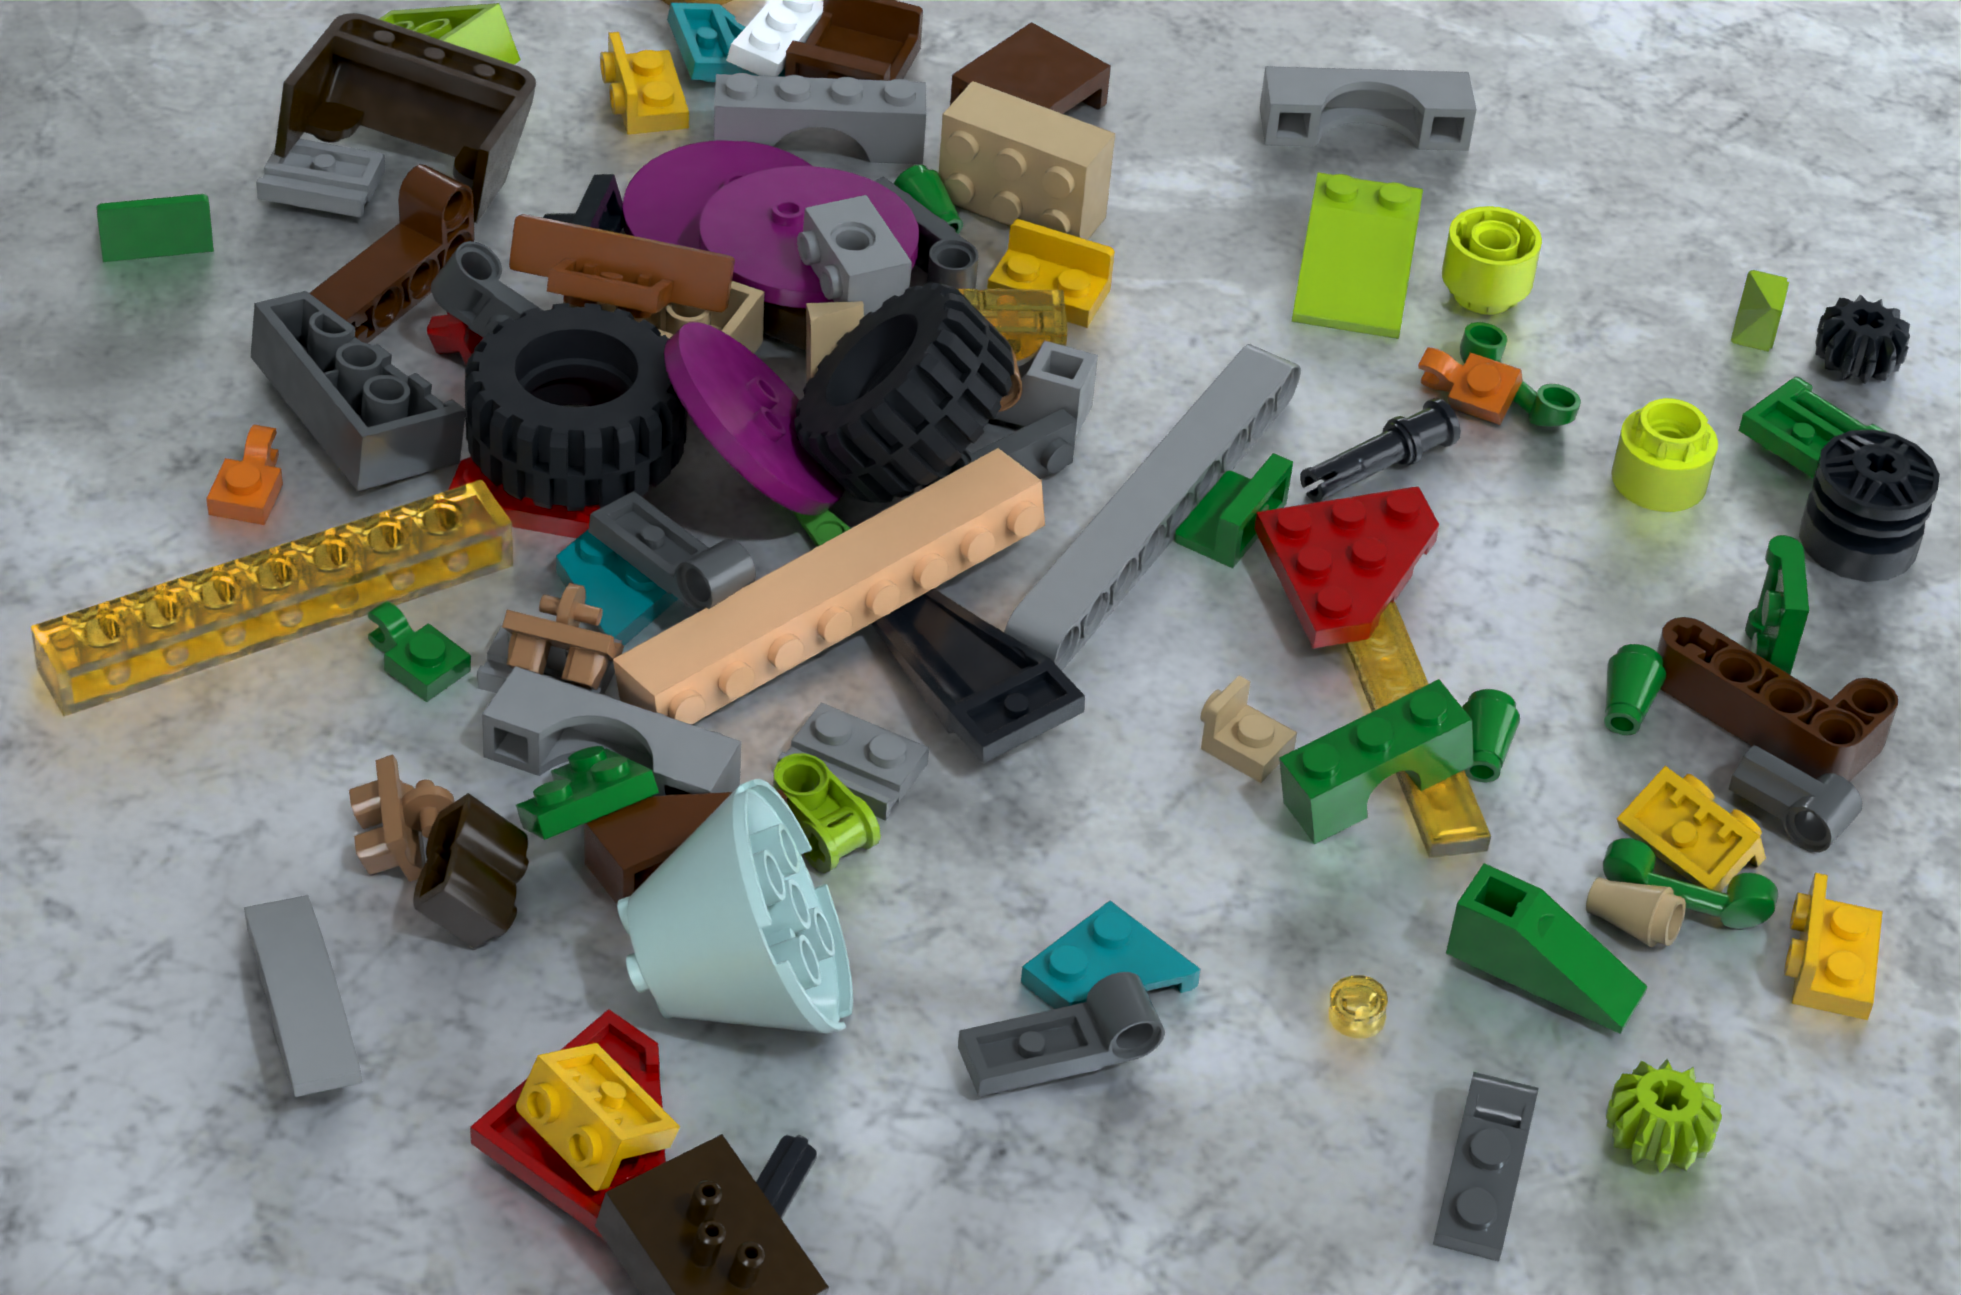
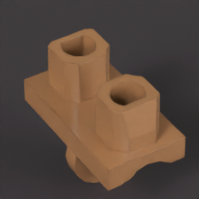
M574 583L568 584L561 598L543 594L540 600L539 611L557 616L556 622L507 610L502 628L512 634L507 658V665L514 669L517 666L543 675L551 646L569 650L561 679L567 683L592 690L598 689L606 672L608 662H613L614 658L622 654L624 645L614 642V637L611 635L579 628L580 622L598 626L602 619L603 610L602 608L586 605L585 587Z
M392 754L375 760L378 780L349 790L351 807L362 829L383 823L381 827L354 836L355 849L359 860L369 875L399 866L408 881L412 882L419 878L426 863L422 835L426 838L429 837L439 812L454 803L455 800L452 793L443 787L435 786L431 780L424 779L419 781L415 786L416 788L402 782L399 778L398 762Z

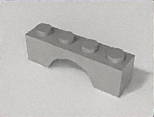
M1265 66L1259 107L1265 145L1316 147L1321 137L1335 127L1350 123H1371L1385 126L1401 133L1418 150L1469 151L1477 110L1469 72Z
M736 73L733 75L716 74L714 141H748L773 147L780 139L794 131L811 127H824L841 131L855 139L863 147L871 163L923 164L926 128V82H910L904 79H894L891 81L858 80L852 77L832 79L806 78L799 75L779 77L753 76L747 73Z
M1044 340L1035 353L1017 361L1023 389L1021 397L1013 407L998 412L995 419L1026 427L1063 408L1077 420L1076 439L1093 405L1098 355Z
M517 666L514 667L482 714L484 758L537 776H541L557 765L568 762V757L576 751L592 746H603L604 749L607 748L652 769L659 791L658 794L653 796L734 792L740 785L741 741Z

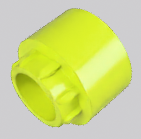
M1475 207L1458 214L1450 224L1441 273L1443 282L1450 290V293L1453 294L1455 300L1462 307L1472 312L1491 315L1505 312L1525 299L1533 288L1541 250L1542 237L1539 229L1522 214L1501 207Z
M1673 398L1651 401L1643 408L1631 413L1623 422L1611 471L1612 480L1617 490L1634 504L1654 511L1677 512L1698 504L1706 494L1718 449L1717 435L1707 423V417L1694 405Z

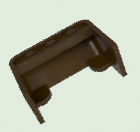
M358 13L343 14L334 19L283 83L274 155L285 158L304 132L314 135L317 139L324 142H338L352 136L361 125L455 157L453 176L457 181L472 189L474 223H478L506 181L533 103L536 79L528 70L508 62L368 15Z

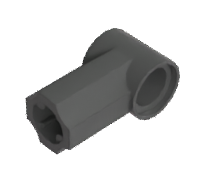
M1755 745L1744 754L1739 766L1732 775L1728 789L1783 820V826L1789 838L1800 848L1809 852L1820 853L1827 850L1862 810V799L1858 790L1844 777L1825 773L1815 779Z

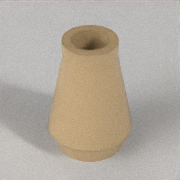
M1601 877L1596 878L1593 882L1586 901L1587 913L1603 918L1650 947H1654L1657 943L1670 946L1675 941L1681 929L1686 909L1685 899L1674 895L1671 887L1617 882Z

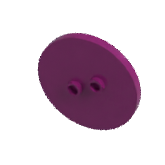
M706 141L672 149L649 161L630 180L623 198L624 232L626 235L700 249V216L708 200L719 189L733 180L754 172L779 167L812 165L782 149L748 141Z
M789 166L754 172L733 180L719 189L708 200L702 210L699 222L700 250L732 256L735 259L732 281L764 291V302L806 309V303H828L834 301L833 299L828 300L825 297L820 285V279L810 265L803 263L799 255L797 237L800 232H803L805 208L867 195L911 260V270L917 259L919 228L909 206L897 194L871 179L832 168Z
M699 322L685 324L667 340L664 349L665 366L678 398L706 439L742 477L776 503L804 515H821L842 497L844 488L800 445L797 439L794 419L797 418L795 410L799 399L760 358L728 334Z

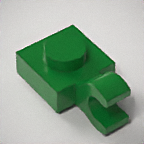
M389 601L383 602L368 612V618L379 626L368 634V640L377 649L385 652L384 670L425 702L430 701L471 672V655L428 623L418 631H413L401 610Z

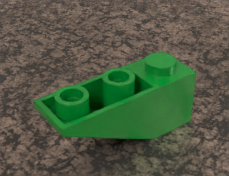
M1483 863L1457 902L1446 950L1447 955L1619 1034L1622 1033L1644 997L1648 986L1543 889Z

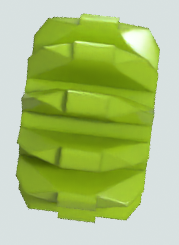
M1668 1059L1659 1066L1658 1070L1640 1061L1632 1074H1621L1620 1079L1614 1085L1612 1099L1608 1103L1606 1126L1613 1130L1614 1148L1632 1149L1633 1165L1647 1159L1655 1163L1659 1173L1669 1165V1162L1687 1171L1696 1158H1706L1707 1153L1713 1148L1716 1132H1718L1720 1126L1722 1105L1714 1101V1084L1695 1082L1694 1067L1681 1073L1672 1069Z

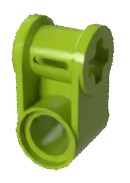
M794 753L785 756L777 762L773 773L772 787L775 790L781 789L788 797L787 805L793 812L811 845L812 850L803 854L812 867L819 872L827 873L837 867L841 857L860 847L867 850L879 844L881 839L880 827L871 808L864 800L855 796L828 769L822 760L810 754Z

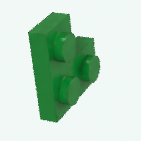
M592 746L571 754L568 757L569 764L551 770L554 781L537 787L533 791L534 797L516 804L522 827L546 840L658 794L659 791L652 769L607 748L604 749L603 746Z

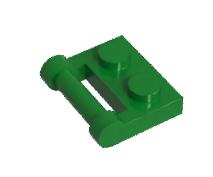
M1796 376L1743 413L1738 431L1803 471L1811 478H1814L1815 471L1817 470L1821 450L1833 437L1852 430L1873 429L1887 432L1875 424L1866 426L1813 393L1812 385Z
M1778 535L1769 541L1765 555L1766 563L1769 565L1757 608L1749 613L1745 632L1752 640L1750 651L1791 675L1809 614L1803 545L1797 539L1786 535Z

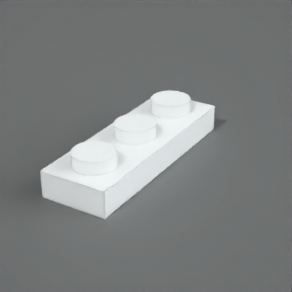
M769 0L731 43L726 61L759 76H778L785 68L786 50L792 40L806 43L822 16L823 3L818 0Z

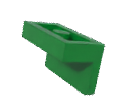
M206 194L100 203L96 207L103 262L214 252L210 205Z
M1273 453L1251 479L1234 471H1226L1176 529L1174 541L1181 546L1230 568H1234L1258 539L1254 530L1256 513L1284 508L1287 504L1293 461Z

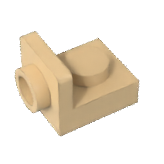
M1239 675L1223 691L1215 690L1205 702L1200 716L1201 721L1204 722L1201 749L1262 783L1280 764L1279 757L1295 749L1297 732L1247 705L1250 681Z

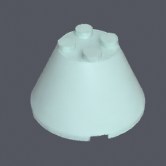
M754 779L741 784L631 896L618 900L619 917L624 929L631 937L635 952L626 957L627 970L638 992L651 991L659 1011L665 1019L674 1017L814 1033H834L846 1028L844 1021L839 1023L840 1018L851 1015L853 1010L852 978L842 929L827 884L814 887L801 854L812 850L805 833L785 800L768 782L762 779Z

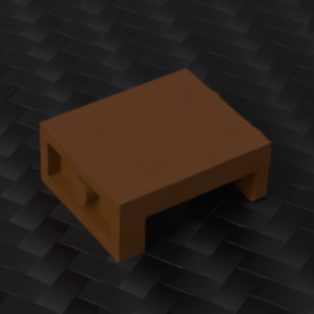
M823 0L822 16L806 43L792 40L786 50L785 76L799 75L806 78L832 79L852 77L858 80L884 81L904 79L921 49L923 9L920 6L896 0Z
M1031 22L952 74L950 105L974 81L1064 114L1081 101L1099 110L1107 104L1111 65Z

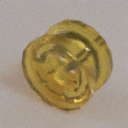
M1351 975L1340 979L1333 985L1329 997L1330 1007L1328 1012L1329 1020L1336 1030L1343 1035L1363 1039L1375 1036L1383 1030L1386 1023L1388 997L1382 984L1370 977ZM1360 1002L1369 1006H1361L1356 1012L1347 1008V1006L1356 1007Z

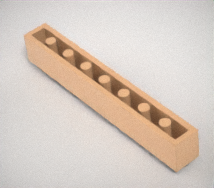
M999 448L989 452L743 587L714 607L699 611L614 658L613 664L620 701L664 714L667 717L691 725L1044 527L1042 480Z

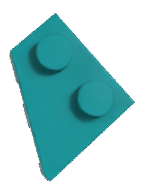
M670 3L667 21L691 80L713 83L716 81V74L733 75L736 73H747L759 76L726 61L731 43L745 29V26L739 24L735 16L720 4ZM785 68L778 75L779 77H785Z
M588 529L556 555V573L565 588L569 583L585 587V604L602 608L603 610L601 622L597 626L599 631L613 636L614 639L622 640V644L625 646L675 603L678 598L659 587L589 533Z
M1108 901L1023 965L1021 984L1053 1009L1085 1003L1090 989L1098 981L1114 973L1131 972L1138 975L1146 991L1176 984L1180 993L1192 991L1198 986L1201 969L1112 901Z

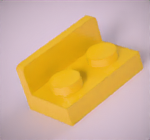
M608 32V52L600 53L601 75L604 84L610 83L609 95L613 115L621 114L627 135L688 129L689 110L670 51L642 50L637 53L626 54L620 33Z
M1015 219L1010 226L1008 250L988 279L986 297L1088 328L1111 290L1115 251L1112 247L1021 219Z
M1667 766L1662 768L1616 818L1622 831L1633 839L1648 845L1655 856L1692 884L1721 892L1748 862L1758 868L1766 859L1761 840L1762 831L1748 815L1738 809H1733L1731 813L1727 812L1713 801L1715 799L1713 793L1702 781L1691 774H1686L1682 778Z
M1815 873L1809 893L1797 892L1790 919V929L1800 931L1799 939L1792 938L1790 941L1784 968V976L1795 978L1792 1004L1868 1020L1874 1003L1883 911L1825 899L1828 875Z
M597 1043L538 1055L516 1103L518 1113L594 1191L609 1188L622 1159L671 1148L680 1128Z

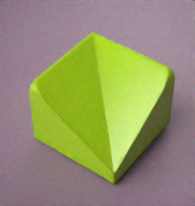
M1756 270L1748 272L1731 336L1732 343L1769 352L1770 348H1773L1789 286L1788 278Z

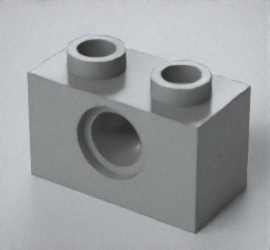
M867 195L805 208L803 232H800L797 237L798 251L803 263L810 265L820 279L822 291L828 300L833 299L834 302L863 301L864 315H867L870 311L875 312L882 307L883 302L894 295L901 296L909 288L912 262Z

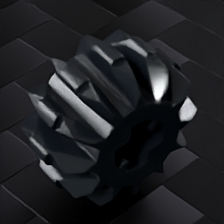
M1859 295L1855 302L1847 298H1839L1835 306L1826 307L1824 315L1820 318L1815 341V354L1825 359V369L1841 371L1843 380L1854 376L1858 377L1864 384L1871 377L1880 381H1886L1890 373L1899 371L1901 364L1905 362L1909 349L1907 345L1910 339V324L1900 319L1899 309L1885 308L1882 299L1876 302H1869L1862 295Z

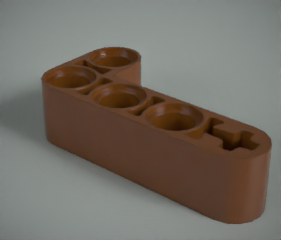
M419 164L413 167L407 173L399 190L400 223L317 286L310 294L355 327V337L364 343L371 342L432 293L431 283L462 243L474 242L473 193L469 186L427 165Z
M1679 617L1666 622L1662 628L1657 652L1663 659L1666 679L1661 690L1750 746L1760 747L1815 779L1825 773L1842 776L1849 782L1883 750L1898 706V696L1888 684L1873 678H1858L1848 683L1830 700L1702 621L1695 618Z

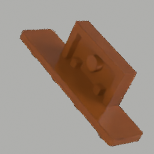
M520 214L515 218L509 260L511 270L548 277L546 292L564 295L563 301L565 303L579 307H585V303L597 304V302L618 306V309L630 312L634 318H650L652 313L657 314L670 302L720 313L724 312L729 305L735 259L730 255L527 214Z

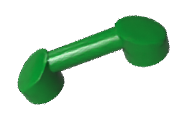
M1475 322L1467 325L1460 344V355L1463 363L1465 364L1470 352L1501 362L1508 340L1506 334L1500 328L1489 323ZM1524 380L1513 399L1517 405L1530 415L1528 419L1530 423L1546 427L1562 426L1573 422L1576 419L1581 404L1579 395L1566 386L1545 384L1536 392Z
M1621 838L1611 842L1607 847L1603 860V871L1607 880L1671 887L1674 895L1685 899L1687 909L1721 918V922L1732 929H1747L1760 925L1768 920L1775 911L1778 889L1770 879L1760 874H1738L1730 880L1727 892L1722 893L1653 873L1656 862L1655 854L1648 845L1639 840Z

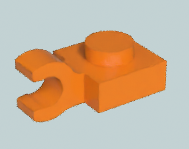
M1427 347L1418 364L1419 369L1425 371L1421 378V384L1434 390L1449 392L1448 402L1452 409L1501 425L1523 381L1521 369L1471 352L1463 366L1456 362L1449 354L1439 349Z
M252 425L246 439L243 460L224 459L206 498L208 515L261 525L266 524L283 486L281 468L275 467L279 450L271 448L277 434L276 428Z

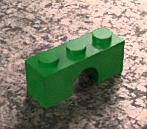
M1438 679L1279 757L1283 803L1312 842L1317 844L1367 819L1368 799L1373 790L1387 777L1397 772L1405 771L1419 790L1423 791L1473 766L1472 719L1441 680Z

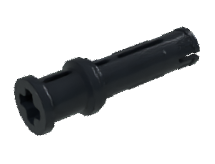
M1437 397L1426 401L1420 412L1407 418L1396 416L1388 420L1381 434L1313 467L1303 469L1300 474L1303 488L1319 480L1324 481L1317 488L1307 492L1306 495L1315 503L1322 502L1327 497L1395 463L1407 466L1413 465L1421 460L1423 452L1438 445L1448 447L1457 443L1460 439L1461 430L1456 413L1445 400Z

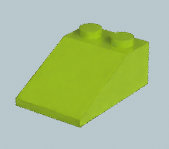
M500 3L391 10L379 18L380 20L513 65L521 61Z
M1317 172L1291 322L1399 339L1423 189L1408 187L1396 182L1383 183L1353 178L1345 174L1332 175Z

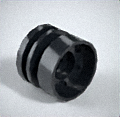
M1873 429L1852 430L1833 437L1821 450L1818 467L1813 478L1812 491L1808 495L1801 519L1799 538L1805 552L1821 567L1844 578L1863 582L1887 581L1904 574L1916 561L1924 535L1925 521L1930 516L1932 503L1938 491L1940 474L1933 459L1917 444L1893 433Z

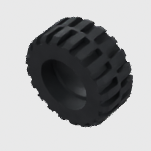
M934 282L925 283L923 287L915 285L906 289L903 295H894L884 301L882 307L875 312L870 311L859 320L860 324L850 333L846 332L837 342L838 346L819 363L817 373L808 380L803 389L804 397L798 401L795 410L797 418L794 419L797 439L800 445L855 499L872 503L891 502L894 496L903 498L914 493L917 486L929 484L938 477V473L947 465L951 467L962 457L961 453L970 443L974 444L984 433V426L990 419H994L999 412L1002 397L1008 395L1012 385L1010 376L1014 375L1015 366L1011 345L971 302L953 286Z
M569 303L553 304L552 309L540 311L536 307L523 311L520 319L514 321L509 317L499 323L494 328L493 334L488 332L474 348V353L469 357L465 368L466 440L468 441V451L473 462L481 468V472L495 486L503 484V490L508 495L519 500L528 497L533 499L536 506L552 509L553 505L567 506V511H584L585 506L599 505V508H602L633 491L641 497L644 496L649 490V485L656 488L671 474V470L681 460L684 453V444L686 443L687 411L671 384L665 366L664 349L669 338L666 335L661 336V332L657 327L645 319L640 322L635 321L630 312L618 308L614 312L605 311L601 305L585 303V308L570 307ZM565 405H587L588 407H566Z

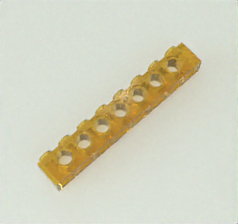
M483 480L466 484L31 626L37 671L64 717L368 615V612L385 601L398 605L512 567V522Z

